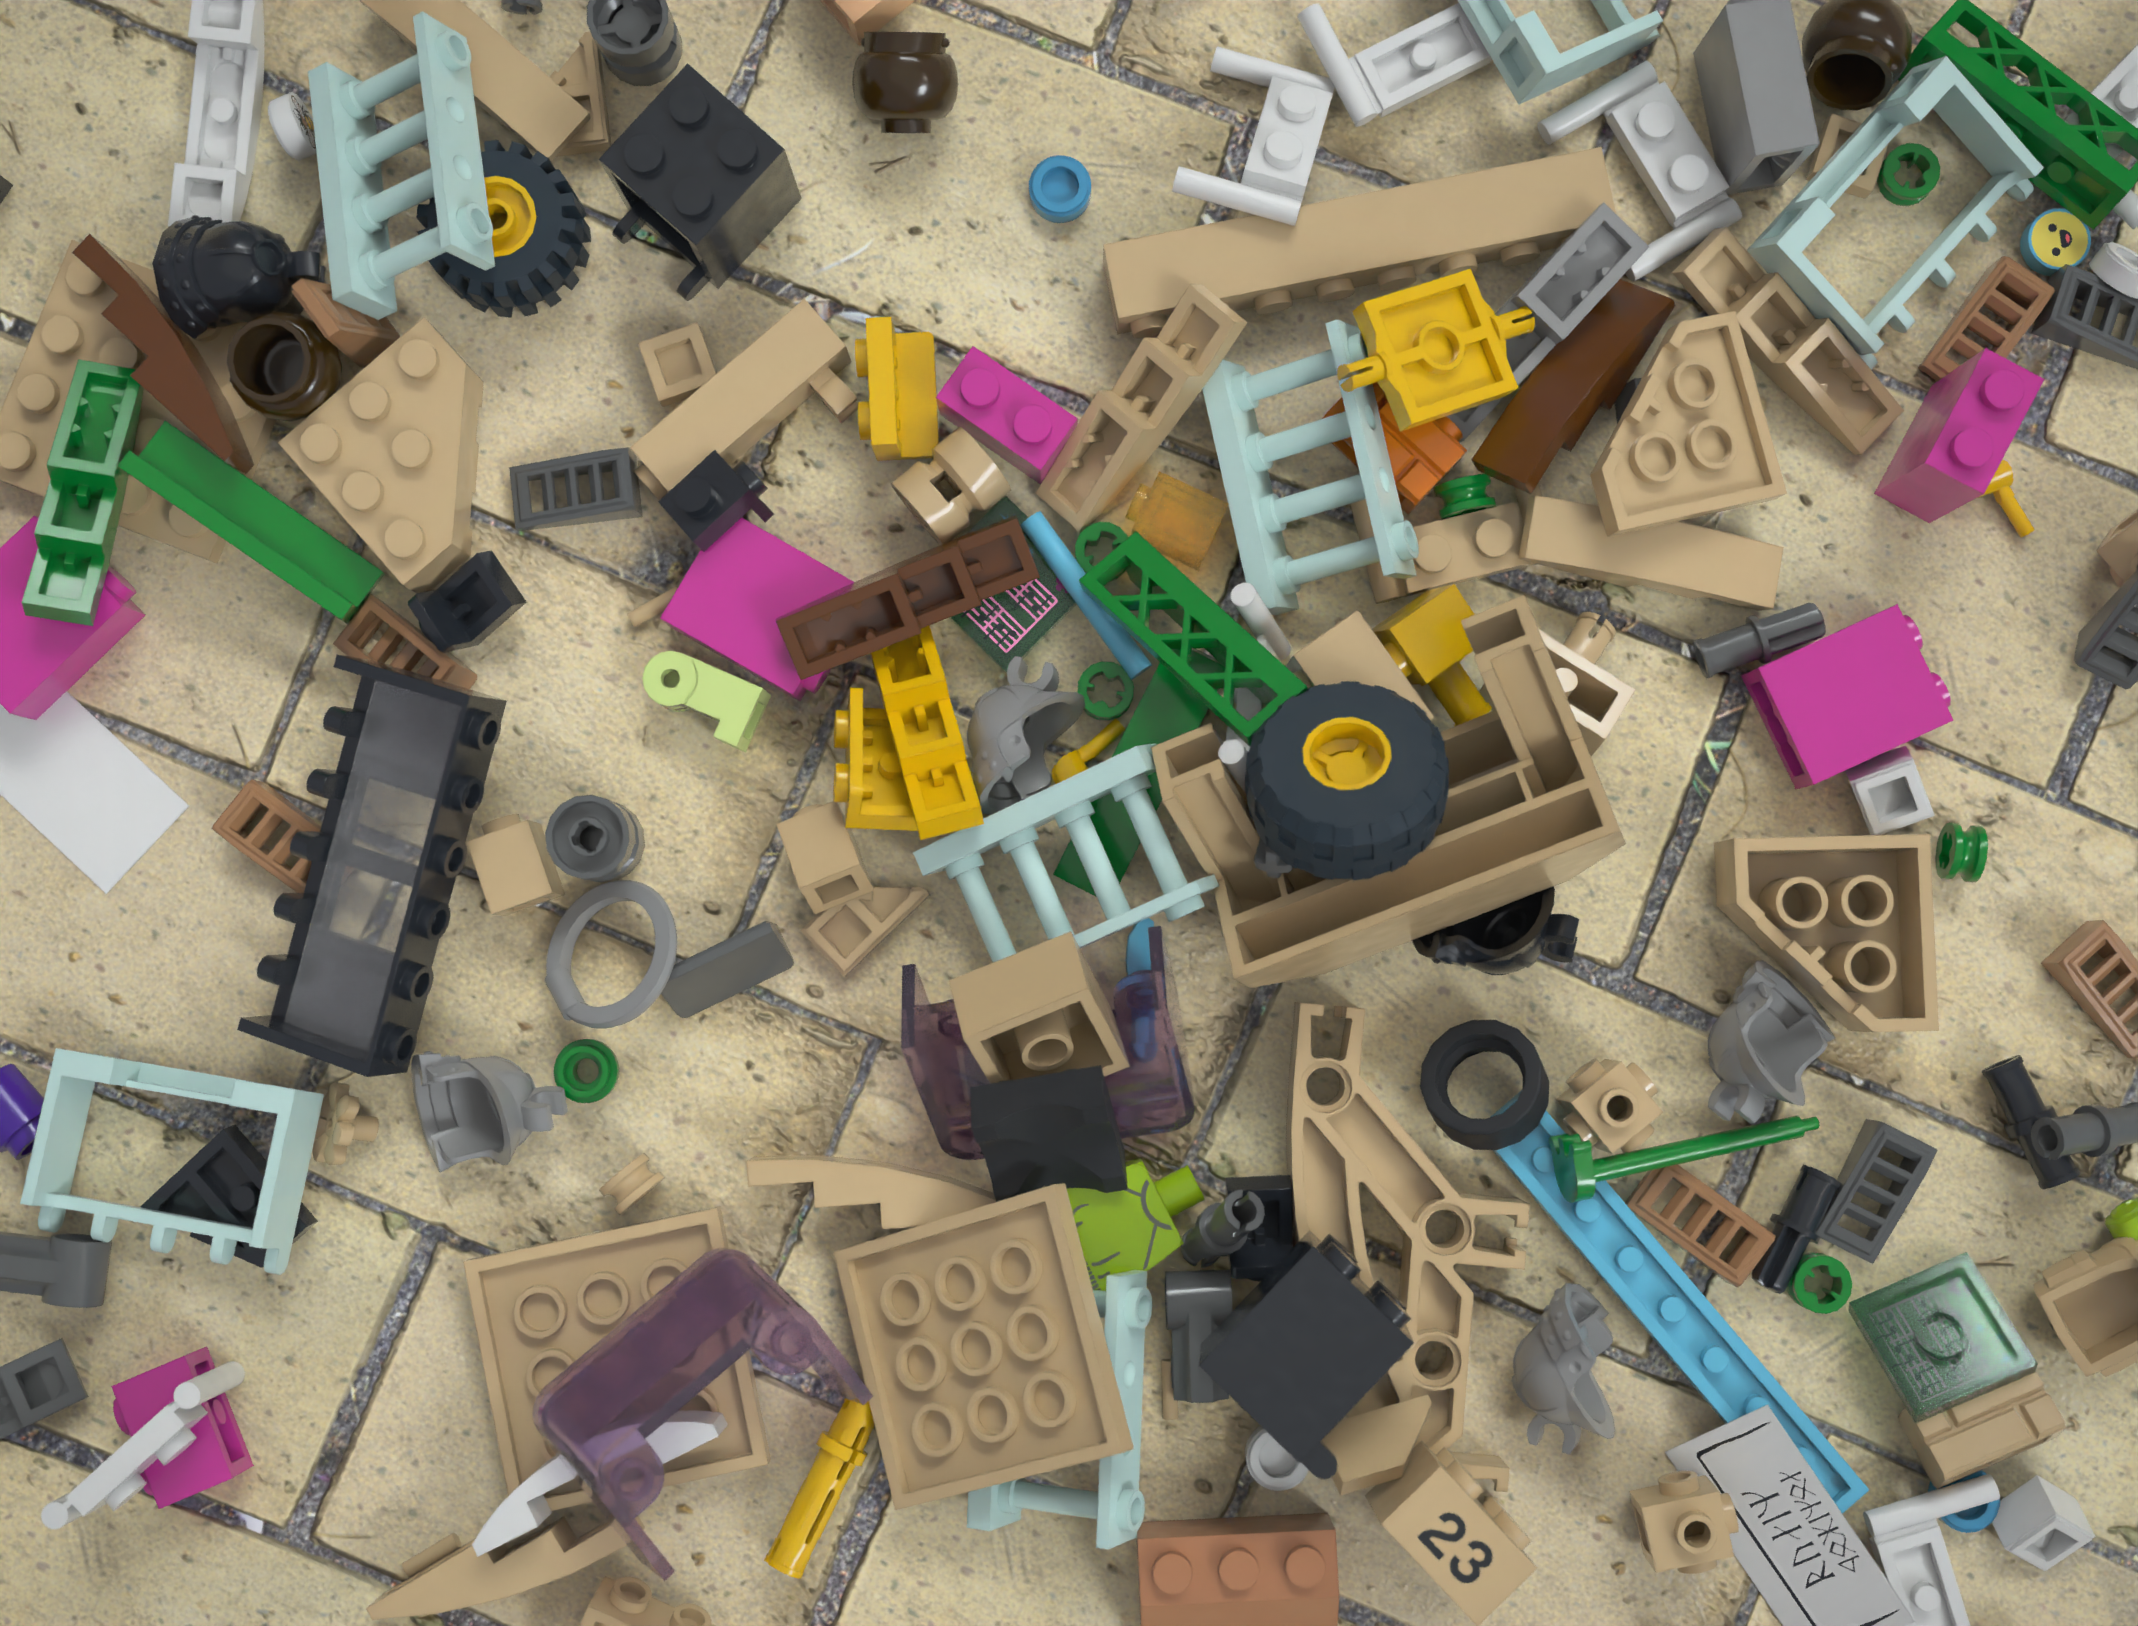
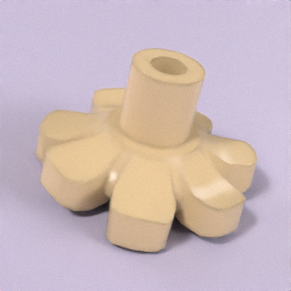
M331 1083L328 1092L323 1098L321 1114L324 1117H319L315 1135L317 1140L314 1142L312 1149L313 1158L316 1162L327 1163L328 1165H342L346 1161L347 1147L350 1146L352 1140L373 1142L377 1137L379 1130L378 1118L357 1114L360 1108L359 1097L349 1095V1084Z

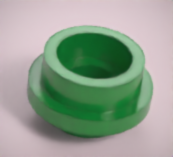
M581 1039L568 1044L559 1053L554 1064L556 1085L564 1088L567 1098L578 1103H592L605 1098L614 1089L619 1078V1064L616 1055L606 1044L594 1039ZM586 1058L593 1060L598 1066V1076L591 1083L582 1081L577 1073L579 1063Z

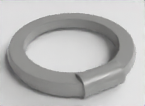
M620 880L608 882L589 890L569 907L559 921L551 938L546 962L547 976L545 977V983L565 1020H573L590 1028H612L637 1018L656 1001L670 978L677 952L676 925L665 900L653 888L643 883ZM621 901L636 902L647 911L654 926L655 949L650 967L640 984L622 1000L607 1006H589L585 1003L571 975V959L577 938L586 923L604 907Z

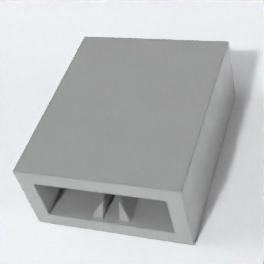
M1729 0L1693 53L1715 164L1730 186L1726 191L1727 195L1784 185L1820 144L1791 1Z

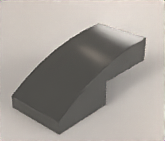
M63 1338L0 1367V1439L89 1397Z

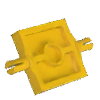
M1467 269L1365 301L1356 307L1352 312L1367 347L1368 357L1349 364L1340 365L1337 370V378L1339 381L1350 377L1340 384L1345 392H1351L1354 389L1378 382L1385 392L1401 432L1505 397L1519 387L1507 360L1506 340L1531 333L1535 327V319L1532 317L1522 321L1532 314L1531 310L1526 306L1498 316L1495 315L1494 311L1482 298L1472 270Z

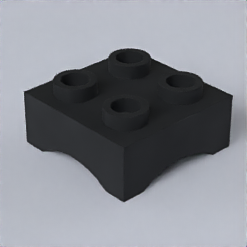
M1101 1065L1081 1069H1068L1057 1073L1016 1080H1003L997 1083L970 1087L971 1129L976 1143L983 1152L996 1202L1065 1183L1066 1189L1087 1188L1104 1193L1128 1190L1124 1146Z

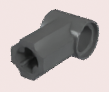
M0 1231V1291L42 1296L41 1301L43 1303L61 1307L91 1308L102 1306L104 1303L112 1240L110 1242L96 1241L92 1239L91 1235L54 1234L51 1237Z
M1230 1270L1165 1271L1166 1328L1171 1330V1383L1173 1398L1176 1401L1209 1403L1229 1399V1394L1199 1366L1201 1343L1232 1312Z

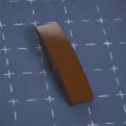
M89 234L72 253L118 294L101 314L148 356L130 376L222 460L247 474L254 466V462L232 409L200 352L186 333L171 320L159 298L115 252Z
M1619 279L1563 341L1556 344L1543 358L1508 404L1471 459L1477 470L1532 494L1560 447L1571 452L1599 406L1608 410L1612 408L1676 306L1674 300Z
M1013 515L827 594L776 618V623L799 678L803 680L921 634V628L981 605V600L1040 578L1018 518L1016 515Z

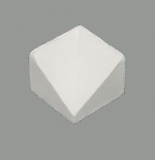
M1906 745L1875 756L1845 770L1870 835H1882L1935 816L1915 762Z
M2038 1475L2000 1500L1999 1511L1992 1521L2005 1550L2043 1571H2047L2095 1537L2078 1501L2069 1493Z

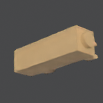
M803 299L630 447L643 463L634 471L635 474L660 500L714 450L729 465L734 463L814 393L842 424L858 410L856 396L836 376V374L852 362L846 345L812 306Z

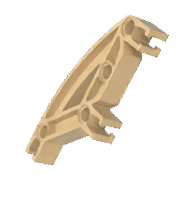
M1295 1002L1286 1114L1287 1175H1290L1292 1184L1294 1243L1296 1245L1309 1230L1321 1242L1328 1234H1331L1357 1259L1358 1263L1356 1265L1361 1269L1357 1277L1371 1288L1374 1284L1361 1218L1360 1182L1403 1232L1398 1299L1407 1308L1405 1312L1411 1317V1320L1406 1325L1414 1344L1346 1414V1418L1428 1395L1432 1401L1430 1414L1415 1446L1422 1440L1437 1455L1444 1447L1449 1448L1463 1436L1474 1293L1455 1272L1453 1266L1454 1264H1467L1525 1270L1526 1251L1517 1246L1516 1238H1504L1503 1250L1473 1245L1472 1241L1475 1234L1474 1218L1477 1215H1506L1515 1220L1514 1227L1527 1228L1530 1204L1519 1198L1456 1192L1360 1077L1365 1008L1334 1006L1333 1017L1345 1018L1340 1054L1337 1058L1332 1059L1325 1056L1313 1057L1311 1054V1015L1324 1016V1005ZM1328 1067L1336 1073L1339 1079L1338 1093L1329 1102L1318 1104L1313 1102L1307 1094L1306 1083L1313 1071ZM1438 1210H1451L1456 1218L1454 1234L1444 1242L1434 1243L1429 1241L1425 1229L1428 1218ZM1428 1341L1443 1342L1446 1347V1357L1440 1368L1430 1372L1418 1370L1415 1357L1421 1345ZM1450 1451L1473 1476V1479H1491L1495 1483V1491H1508L1510 1468L1499 1456ZM1489 1496L1484 1497V1502L1489 1498Z

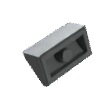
M764 921L675 964L661 995L678 1016L688 1018L790 969L794 965V959L778 925Z

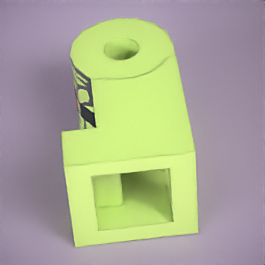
M676 651L660 652L652 657L645 666L642 677L644 689L652 700L670 711L685 712L693 710L718 721L719 724L713 737L745 753L771 697L762 687Z

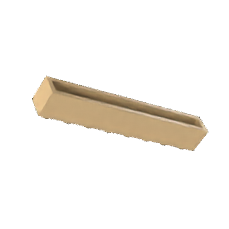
M1602 147L1302 205L1300 206L1295 226L1251 215L1103 244V267L1117 335L1132 332L1133 338L1143 339L1144 337L1150 338L1159 335L1189 284L1203 285L1234 312L1255 308L1257 314H1272L1292 307V300L1316 295L1318 302H1333L1352 296L1355 293L1354 288L1377 283L1380 290H1394L1416 282V276L1438 271H1440L1441 277L1471 269L1474 272L1478 269L1479 263L1501 259L1503 266L1525 264L1537 259L1540 256V251L1559 248L1603 202L1614 213L1616 211Z

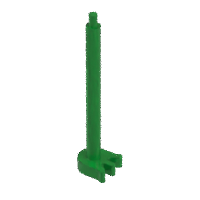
M1792 1116L1598 1159H1592V1144L1590 1140L1581 1142L1578 1133L1572 1135L1566 1133L1549 1137V1144L1560 1192L1569 1203L1592 1199L1595 1194L1596 1182L1801 1138L1806 1131L1819 1129L1820 1125L1817 1117L1801 1119L1799 1116Z

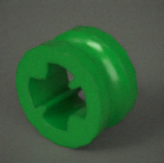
M1907 143L1898 146L1882 162L1877 177L1880 192L1886 200L1895 205L1911 206L1918 204L1928 196L1939 180L1940 164L1938 158L1931 149L1921 144ZM1901 161H1907V169H1910L1915 164L1921 170L1922 175L1915 182V189L1909 188V181H1906L1901 186L1895 180L1894 175L1901 168Z
M1486 474L1471 475L1447 481L1434 487L1435 497L1441 498L1444 501L1443 509L1439 510L1440 519L1443 520L1496 507L1495 498L1489 497L1486 493V487L1491 484L1490 476Z
M1097 522L1087 526L1079 534L1075 543V559L1085 573L1094 567L1092 565L1094 556H1085L1086 546H1097L1100 537H1108L1114 540L1112 542V550L1116 549L1128 538V535L1119 526L1110 522ZM1123 569L1111 581L1118 579L1123 573L1126 572V569Z
M1101 661L1092 664L1082 673L1078 681L1077 693L1084 696L1085 706L1083 710L1088 716L1096 720L1111 721L1121 717L1128 711L1133 701L1134 684L1122 666L1114 662ZM1102 675L1107 682H1113L1117 679L1120 681L1124 692L1117 691L1116 698L1121 701L1116 706L1109 708L1103 700L1097 701L1094 704L1091 702L1087 691L1095 690V685L1090 683L1095 677Z
M1953 822L1946 823L1943 826L1938 838L1935 855L1936 870L1941 879H1953L1957 874H1960L1964 882L1973 883L1981 878L1988 854L1986 830L1982 826L1972 825L1966 831H1963L1959 823Z
M1809 1252L1803 1254L1787 1286V1291L1794 1302L1814 1313L1828 1314L1838 1311L1847 1303L1852 1291V1280L1849 1271L1842 1262L1823 1253ZM1819 1266L1822 1273L1833 1278L1831 1290L1822 1288V1291L1826 1294L1822 1299H1818L1816 1293L1804 1288L1806 1275L1814 1278L1815 1275L1811 1269Z

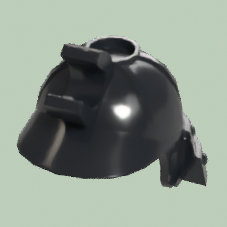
M198 215L175 221L162 232L152 262L161 304L171 320L193 339H196L205 332L207 327L216 329V327H226L240 322L248 323L258 316L277 311L301 314L304 308L291 292L294 290L291 285L301 278L325 283L326 274L325 266H320V253L313 251L291 252L284 237L271 232L263 226L244 221L222 223V220H212L211 217H199Z
M1553 886L1415 939L1412 943L1419 954L1430 958L1436 964H1455L1463 967L1467 965L1492 976L1506 975L1525 967L1529 968L1541 954L1553 961L1572 962L1577 944L1576 933L1579 919L1566 914H1551L1555 896Z

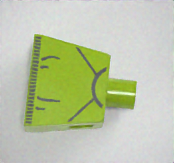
M1136 1158L1125 1162L1128 1190L1104 1193L1087 1188L1067 1189L1093 1290L1106 1291L1107 1275L1132 1270H1150L1183 1244V1240L1171 1217L1205 1200L1188 1165L1153 1182L1143 1160Z

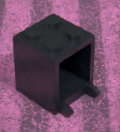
M688 63L599 158L625 206L630 210L615 226L612 233L613 236L622 244H625L646 224L694 267L677 288V293L686 301L694 298L709 281L719 289L802 199L785 149Z
M1309 1230L1201 1343L1199 1366L1297 1462H1301L1317 1478L1329 1479L1337 1471V1459L1334 1453L1321 1440L1406 1353L1414 1342L1406 1325L1411 1320V1317L1405 1312L1407 1308L1380 1281L1377 1280L1369 1288L1357 1277L1361 1271L1356 1265L1358 1263L1357 1259L1331 1234H1328L1321 1242Z

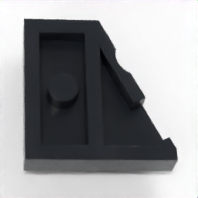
M236 1125L224 1128L140 1207L253 1228L267 1161ZM302 1202L292 1245L318 1222ZM190 1233V1237L211 1246L213 1236ZM237 1241L234 1256L263 1268L267 1249L250 1247V1243Z

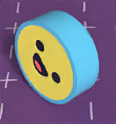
M2051 209L2040 214L2026 226L2020 240L2021 254L2026 264L2032 270L2039 274L2050 276L2065 264L2075 267L2085 259L2091 245V234L2088 226L2067 209Z

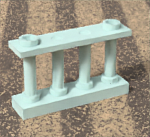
M423 11L413 16L417 54L363 82L328 62L308 71L332 300L377 320L397 312L394 286L395 276L445 252L485 271L495 267L492 244L493 225L488 212L470 70L471 52L466 37ZM421 83L424 110L377 134L375 105ZM428 139L431 168L383 190L382 161ZM435 196L438 226L390 248L388 218Z
M1338 319L1325 323L1331 346L1330 350L1252 376L1248 371H1245V366L1222 360L1202 389L1246 583L1254 586L1271 615H1280L1299 609L1296 592H1299L1301 584L1377 562L1381 564L1383 576L1400 579L1417 576L1413 559L1417 558L1419 554L1418 541L1411 523L1407 520L1404 521L1373 384L1354 389L1351 392H1345L1340 386L1345 412L1266 437L1263 433L1259 432L1254 408L1258 407L1259 400L1337 375L1340 365L1349 364L1368 357L1367 347L1359 328ZM1350 377L1339 380V385L1345 382ZM1352 437L1360 474L1282 498L1273 493L1268 469L1272 468L1273 461ZM1366 499L1374 537L1295 560L1290 555H1287L1282 531L1286 529L1288 522Z
M1156 743L1135 746L984 818L983 825L959 830L913 852L923 876L946 871L949 880L956 878L992 962L1016 954L980 871V867L985 865L980 854L999 845L1004 854L1011 853L1048 940L1071 931L1081 949L1163 911L1168 921L1171 922L1205 907L1200 895L1219 887L1215 875L1213 874L1189 884L1187 883L1146 790L1152 786L1148 775L1156 772L1151 747L1155 746ZM1112 793L1116 802L1123 801L1164 894L1133 909H1130L1090 818L1095 813L1091 802ZM1055 819L1059 828H1067L1107 921L1076 935L1071 928L1034 843L1039 840L1035 829Z
M1132 1270L1107 1275L1106 1291L1093 1290L1099 1316L1105 1318L1104 1335L1134 1449L1099 1459L1098 1492L1027 1482L1026 1478L968 1492L967 1528L992 1531L1021 1520V1510L1030 1509L1097 1519L1096 1548L1108 1550L1137 1538V1530L1142 1524L1145 1511L1144 1497L1139 1491L1145 1327L1148 1325L1152 1314V1297L1147 1289V1271Z

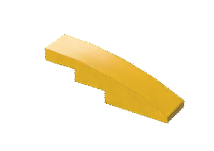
M930 626L921 628V634L870 653L920 840L984 824L980 802L966 759L964 743L950 701L945 674Z

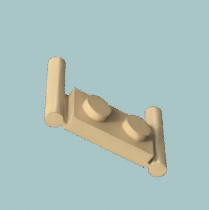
M1539 483L1532 494L1514 487L1518 504L1512 502L1413 527L1419 547L1418 557L1413 559L1417 576L1407 579L1383 576L1380 562L1367 565L1366 568L1375 603H1385L1452 584L1484 578L1531 565H1539L1518 559L1528 498L1535 495L1542 496ZM1366 499L1351 503L1350 506L1359 541L1374 537Z

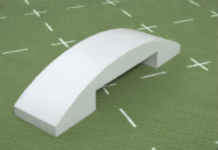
M192 0L188 37L197 43L185 162L184 164L174 163L168 226H171L175 221L187 219L193 215L211 217L212 220H222V223L240 221L250 187L261 120L264 80L263 0Z
M701 1410L655 1413L609 1426L567 1447L529 1476L495 1510L472 1544L477 1557L538 1527L552 1513L543 1495L544 1493L646 1442L658 1466L718 1437L728 1425L723 1413Z

